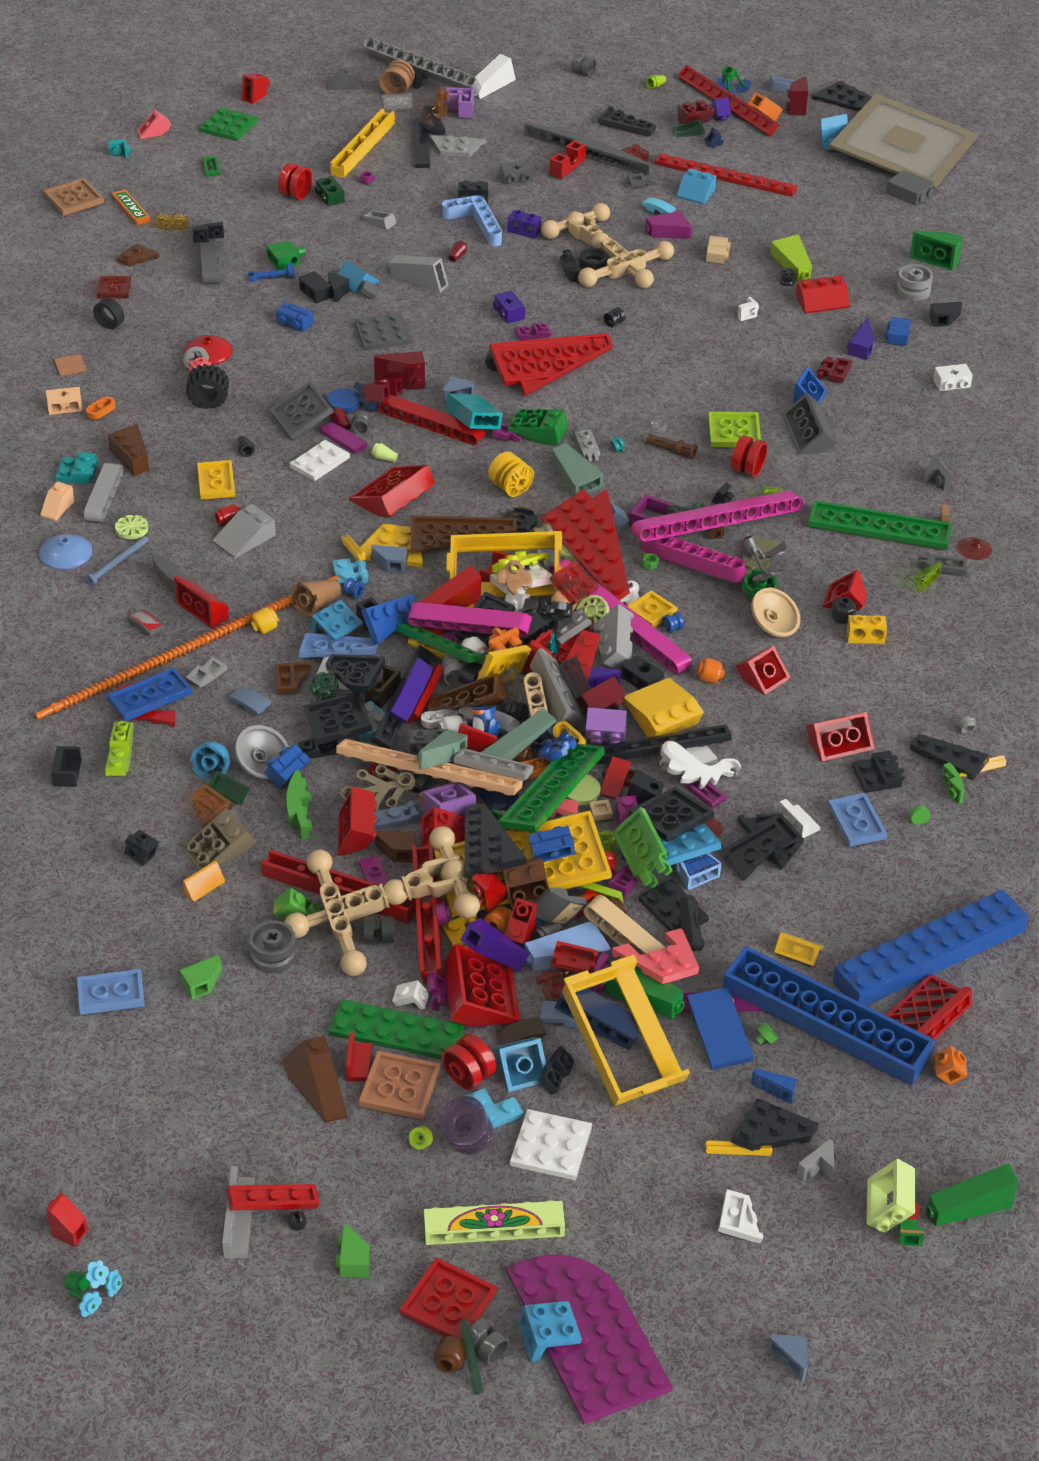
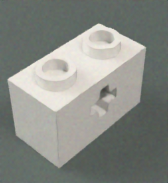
M966 364L935 367L933 380L939 391L971 387L972 373Z

